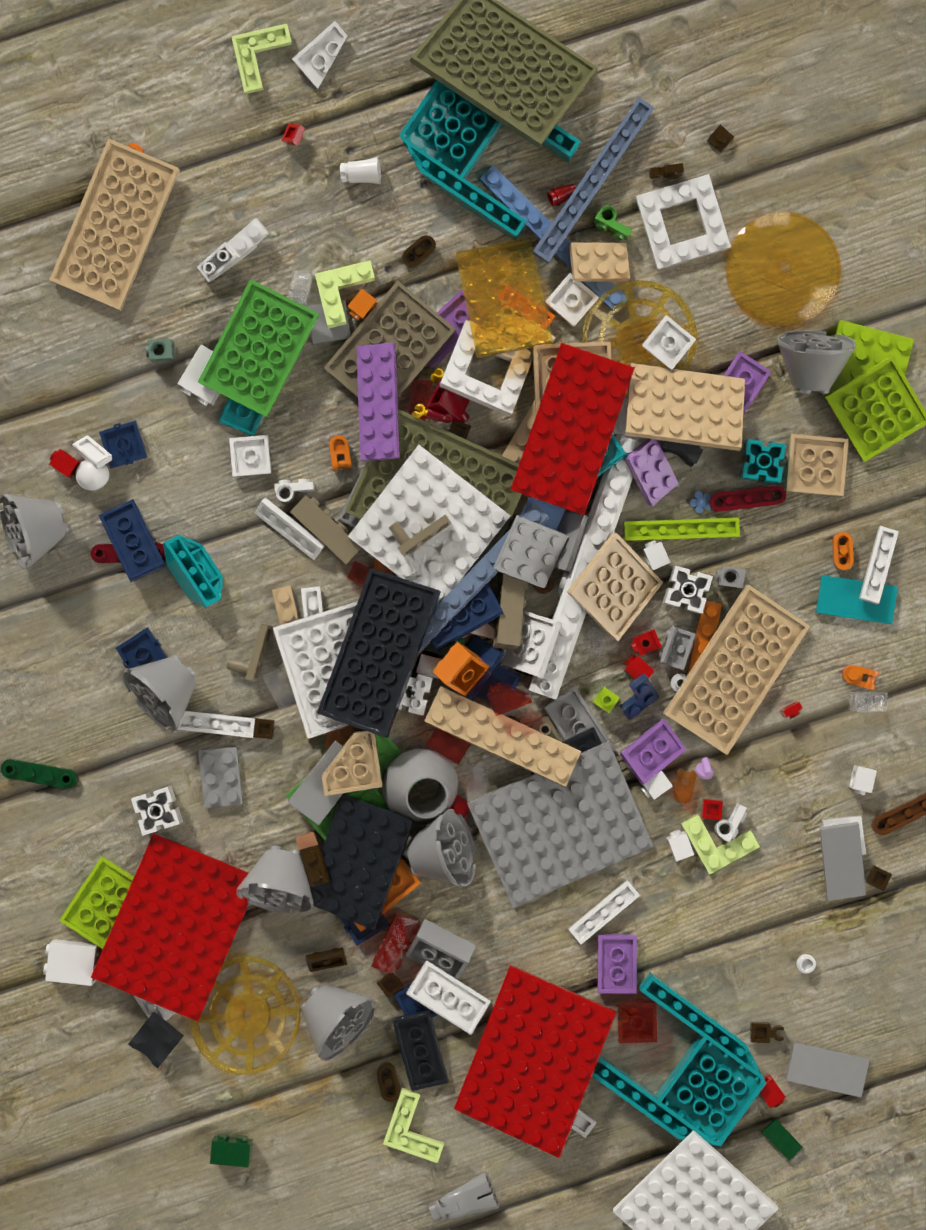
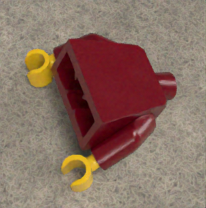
M440 368L436 369L430 376L432 382L438 383L426 406L428 410H425L422 404H417L414 409L419 410L420 413L414 411L412 416L420 418L422 415H425L428 419L443 423L454 421L467 422L470 415L465 410L470 400L440 387L444 372Z

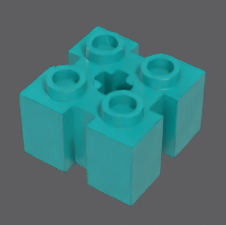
M751 439L744 441L742 457H747V460L741 464L739 480L756 481L758 477H761L762 483H781L783 467L778 465L780 461L784 460L786 444L770 442L767 446H762L763 441ZM761 458H764L763 461H766V464L763 466L759 464Z

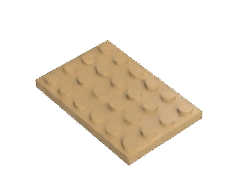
M631 363L630 366L635 367L628 387L626 436L736 451L741 450L745 379Z

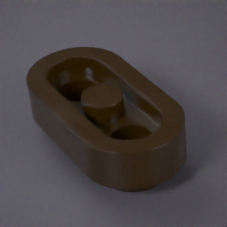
M424 235L415 241L402 254L404 265L408 268L419 266L434 253L436 249L435 240L431 236ZM429 244L430 248L424 249L423 245ZM410 256H414L416 259L415 261L410 262L408 258Z
M384 1062L377 1069L378 1083L383 1099L388 1102H394L399 1098L401 1092L395 1066L390 1062ZM389 1069L390 1073L386 1075L383 1073V1070ZM393 1088L395 1091L393 1093H389L387 1089Z

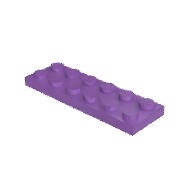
M383 343L357 346L360 460L399 458L396 344Z

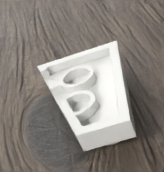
M336 21L292 58V61L317 90L348 37Z

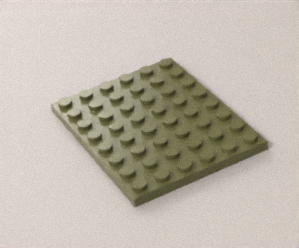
M457 0L410 59L412 64L537 148H540L598 70V67L498 0Z
M398 409L399 458L367 461L345 512L362 519L416 447L420 445L510 515V518L470 568L472 569L503 537L522 494L510 491L519 463L422 419L414 418L412 415Z

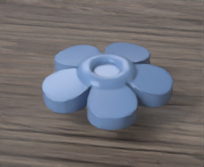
M698 491L695 493V498L690 500V505L692 507L697 506L695 508L697 513H702L704 509L710 510L711 507L708 501H710L711 495L706 493L703 496L702 492Z

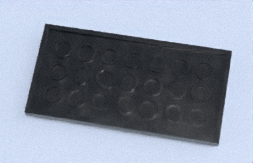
M370 568L317 714L388 739L441 591Z

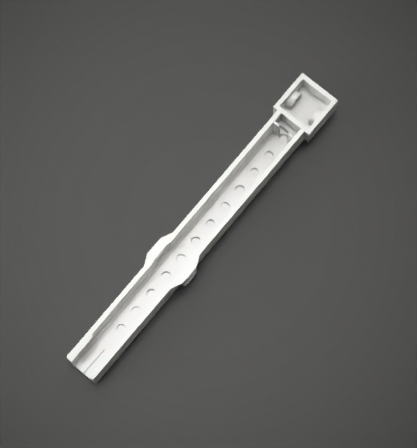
M625 397L613 434L626 454L629 455L648 438L625 435L627 397ZM625 458L602 473L571 572H563L558 586L559 601L552 620L558 621L562 625L543 678L532 676L528 688L532 692L557 699L586 615V611L567 591L615 531L633 479Z

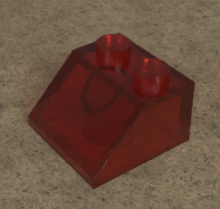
M501 682L493 684L487 693L495 716L532 703L531 694L507 683L503 685Z

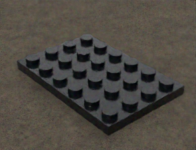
M343 793L322 849L330 882L310 887L314 902L313 906L376 930L414 820Z

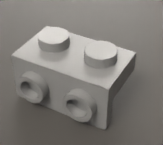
M674 626L671 627V630L668 629L665 640H667L665 648L662 647L659 654L660 663L685 671L697 634Z

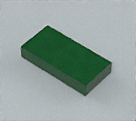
M776 1118L762 1130V1133L789 1161L803 1148Z

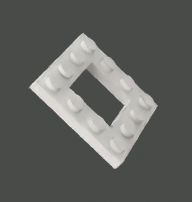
M709 174L635 197L657 270L731 248ZM695 200L706 235L670 245L660 210Z
M466 320L439 386L510 417L532 363L533 349ZM476 347L510 362L500 390L465 375Z

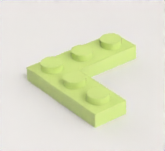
M288 24L231 36L245 94L264 90L255 53L292 45Z
M371 261L315 274L328 329L347 324L339 289L375 281Z
M698 814L681 823L709 875L760 847L750 829L738 835L734 840L731 839L730 842H726L716 848Z
M402 1088L383 1145L438 1163L444 1143L408 1131L420 1094Z

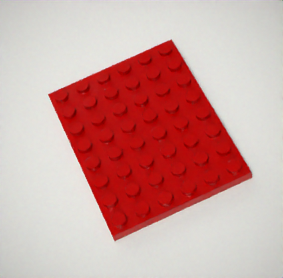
M153 833L90 978L199 1022L248 907V899L245 897L240 899L236 895V891L249 872Z
M510 965L454 1109L560 1158L617 1011Z

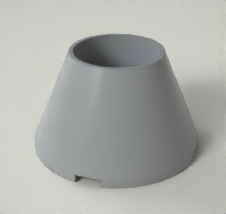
M420 748L408 750L397 756L384 773L382 794L387 807L394 813L413 819L414 824L431 822L443 811L450 809L457 796L458 778L456 771L444 755L434 750ZM430 778L439 782L437 794L431 801L424 804H414L408 801L409 790L417 781Z

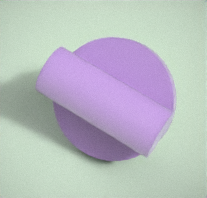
M705 757L701 760L702 763L697 764L695 772L702 779H711L714 771L711 768L709 759Z

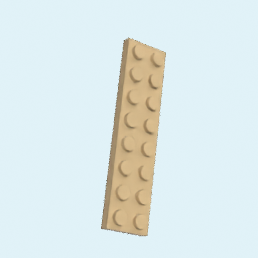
M441 686L424 721L431 726L563 787H566L581 754L580 750L541 734L539 731Z

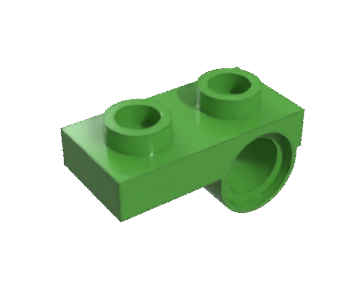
M604 206L594 219L596 227L602 231L608 230L612 232V235L618 240L624 239L627 241L632 229L615 221L617 213L612 206ZM610 213L612 215V219L605 220L602 217V214Z

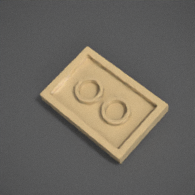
M571 243L569 245L573 282H628L630 280L626 243Z

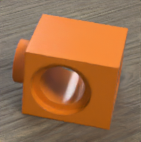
M361 289L348 305L349 314L357 321L359 318L364 321L378 304L377 300L364 289Z

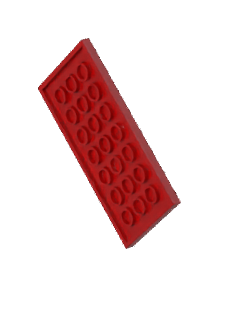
M561 343L510 491L584 516L635 367Z

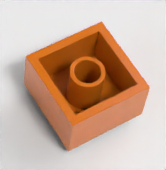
M457 642L450 648L446 656L438 662L432 672L447 686L466 696L490 667L476 653Z

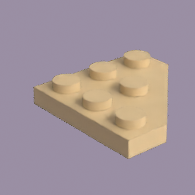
M365 730L355 731L322 774L324 796L382 787L375 734Z

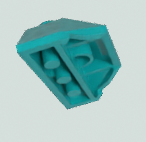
M180 534L163 543L167 567L188 599L204 608L222 599L223 575L202 544L185 538Z

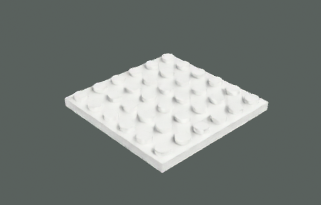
M418 445L348 537L399 577L440 590L441 593L436 604L438 605L462 580L510 518V515ZM446 514L452 523L406 557L400 553L398 547L401 545L389 529L392 524L399 522L411 539Z
M357 602L273 628L307 738L349 726L348 724L317 714ZM408 687V689H406L404 693H406V697L409 698V696L413 694V691H411V688Z
M693 1130L613 1208V1213L633 1230H757L778 1210V1205Z

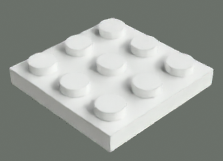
M523 610V615H525V623L521 629V634L524 635L523 644L516 650L502 649L501 652L504 653V656L499 663L543 678L562 623Z

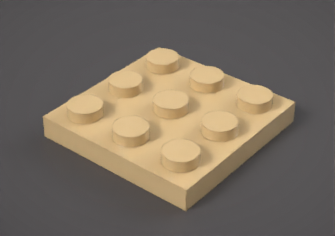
M790 434L785 491L843 497L849 439Z

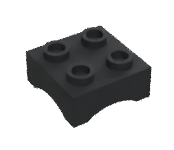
M662 441L660 444L663 453L676 454L690 467L697 464L703 452L699 445Z
M153 1012L128 1045L142 1052L156 1068H159L184 1035L156 1012Z

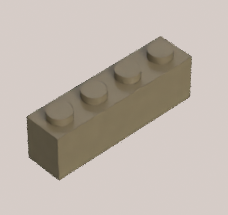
M305 495L290 512L337 557L348 565L363 548L348 537L349 535L346 533L348 529L341 522L336 524L332 520L334 516L327 509L322 511L318 507L320 503L313 496L308 498Z
M502 572L499 573L497 601L504 614L495 619L493 647L516 650L523 644L524 639L521 629L525 623L523 608L526 607L527 597H524V593L528 587V582Z

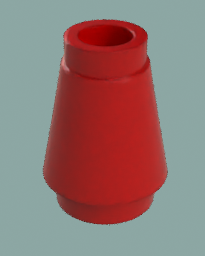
M574 184L551 188L547 192L550 204L552 206H560L570 198L576 187Z

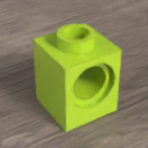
M602 686L592 702L610 714L620 697Z

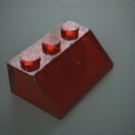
M398 908L373 958L371 967L393 973L395 969L399 970L403 962L401 958L403 951L408 952L412 943L409 939L412 934L416 935L419 930V918Z

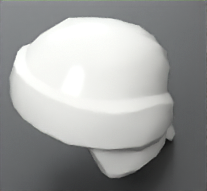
M85 460L76 469V480L82 488L96 491L102 488L109 480L108 467L103 465L96 469L90 462Z

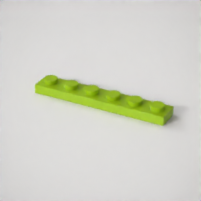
M739 518L624 522V541L740 537Z

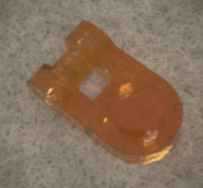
M681 768L677 769L673 796L677 802L686 804L692 800L697 778L695 771L687 772ZM682 779H689L688 785L681 784Z

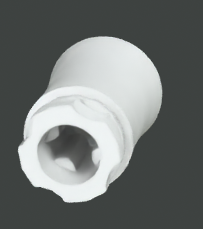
M379 157L341 163V181L343 183L381 184Z

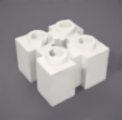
M673 566L669 579L670 582H673L672 589H666L663 604L680 607L681 604L686 605L685 610L702 614L706 598H703L702 595L703 592L709 591L713 576L700 572L695 573L693 576L689 575V569ZM689 585V589H692V592L686 595L683 588Z
M416 674L415 678L410 677L406 689L410 687L413 694L408 698L406 697L407 694L404 693L398 710L405 706L407 707L406 712L423 716L427 700H423L424 693H429L433 678Z
M172 785L153 791L154 796L152 797L150 792L131 798L135 814L140 812L142 819L138 821L142 836L160 830V825L162 824L164 828H169L183 822L179 807L174 808L172 804L176 800ZM156 806L160 807L161 809L160 815H158V812L154 813L153 809H155Z

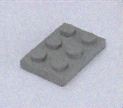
M238 747L198 751L204 808L243 804Z

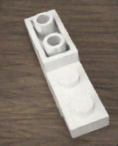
M255 218L229 242H224L200 263L197 268L206 280L211 282L251 253L257 247V244L270 233L259 219Z

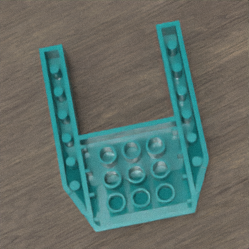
M436 80L399 136L422 175L454 201L516 242L525 229L527 220L466 180L503 124ZM556 125L542 145L569 163L580 148L581 141Z
M649 972L639 985L641 992L691 1027L699 1035L656 1094L601 1054L592 1076L677 1139L684 1140L694 1130L708 1143L721 1146L766 1085V1081L745 1042L659 977Z

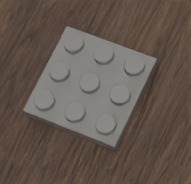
M517 515L493 568L545 588L568 535Z

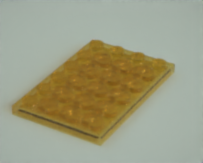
M531 238L455 252L476 358L533 348L537 345L553 344L535 256L532 254Z

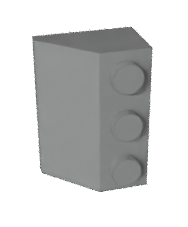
M424 919L405 956L422 965L427 960L458 980L468 965L476 945Z

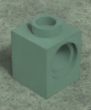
M172 339L148 340L145 352L146 357H149L152 363L175 361L174 341ZM160 346L164 347L163 354L156 355V349Z

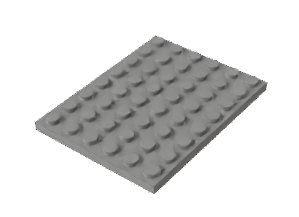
M609 741L580 754L566 787L537 774H532L467 802L513 908L654 847Z

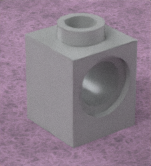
M721 566L720 570L716 571L715 581H718L717 586L743 589L746 569ZM727 572H731L734 575V580L731 583L725 579Z

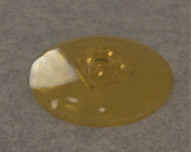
M792 212L769 213L747 224L734 239L726 260L727 284L736 303L753 319L772 326L798 325L817 316L832 300L840 280L841 266L839 253L830 235L814 220ZM781 263H787L790 266V270L788 272L781 271Z

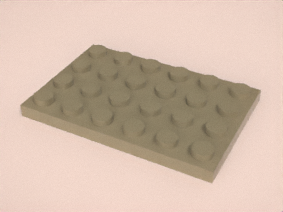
M397 281L325 365L324 369L358 397L357 346L395 343L397 398L399 399L456 332V329Z

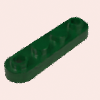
M16 759L6 760L1 765L2 775L9 779L65 789L75 786L78 781L77 773L72 769ZM9 765L13 767V771L11 773L7 770V767ZM64 776L70 778L68 783L64 781Z

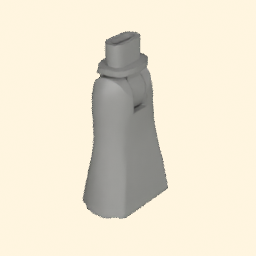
M484 1172L444 1195L440 1201H436V1204L429 1206V1210L434 1221L441 1218L442 1220H446V1218L457 1219L499 1208V1202L490 1178Z

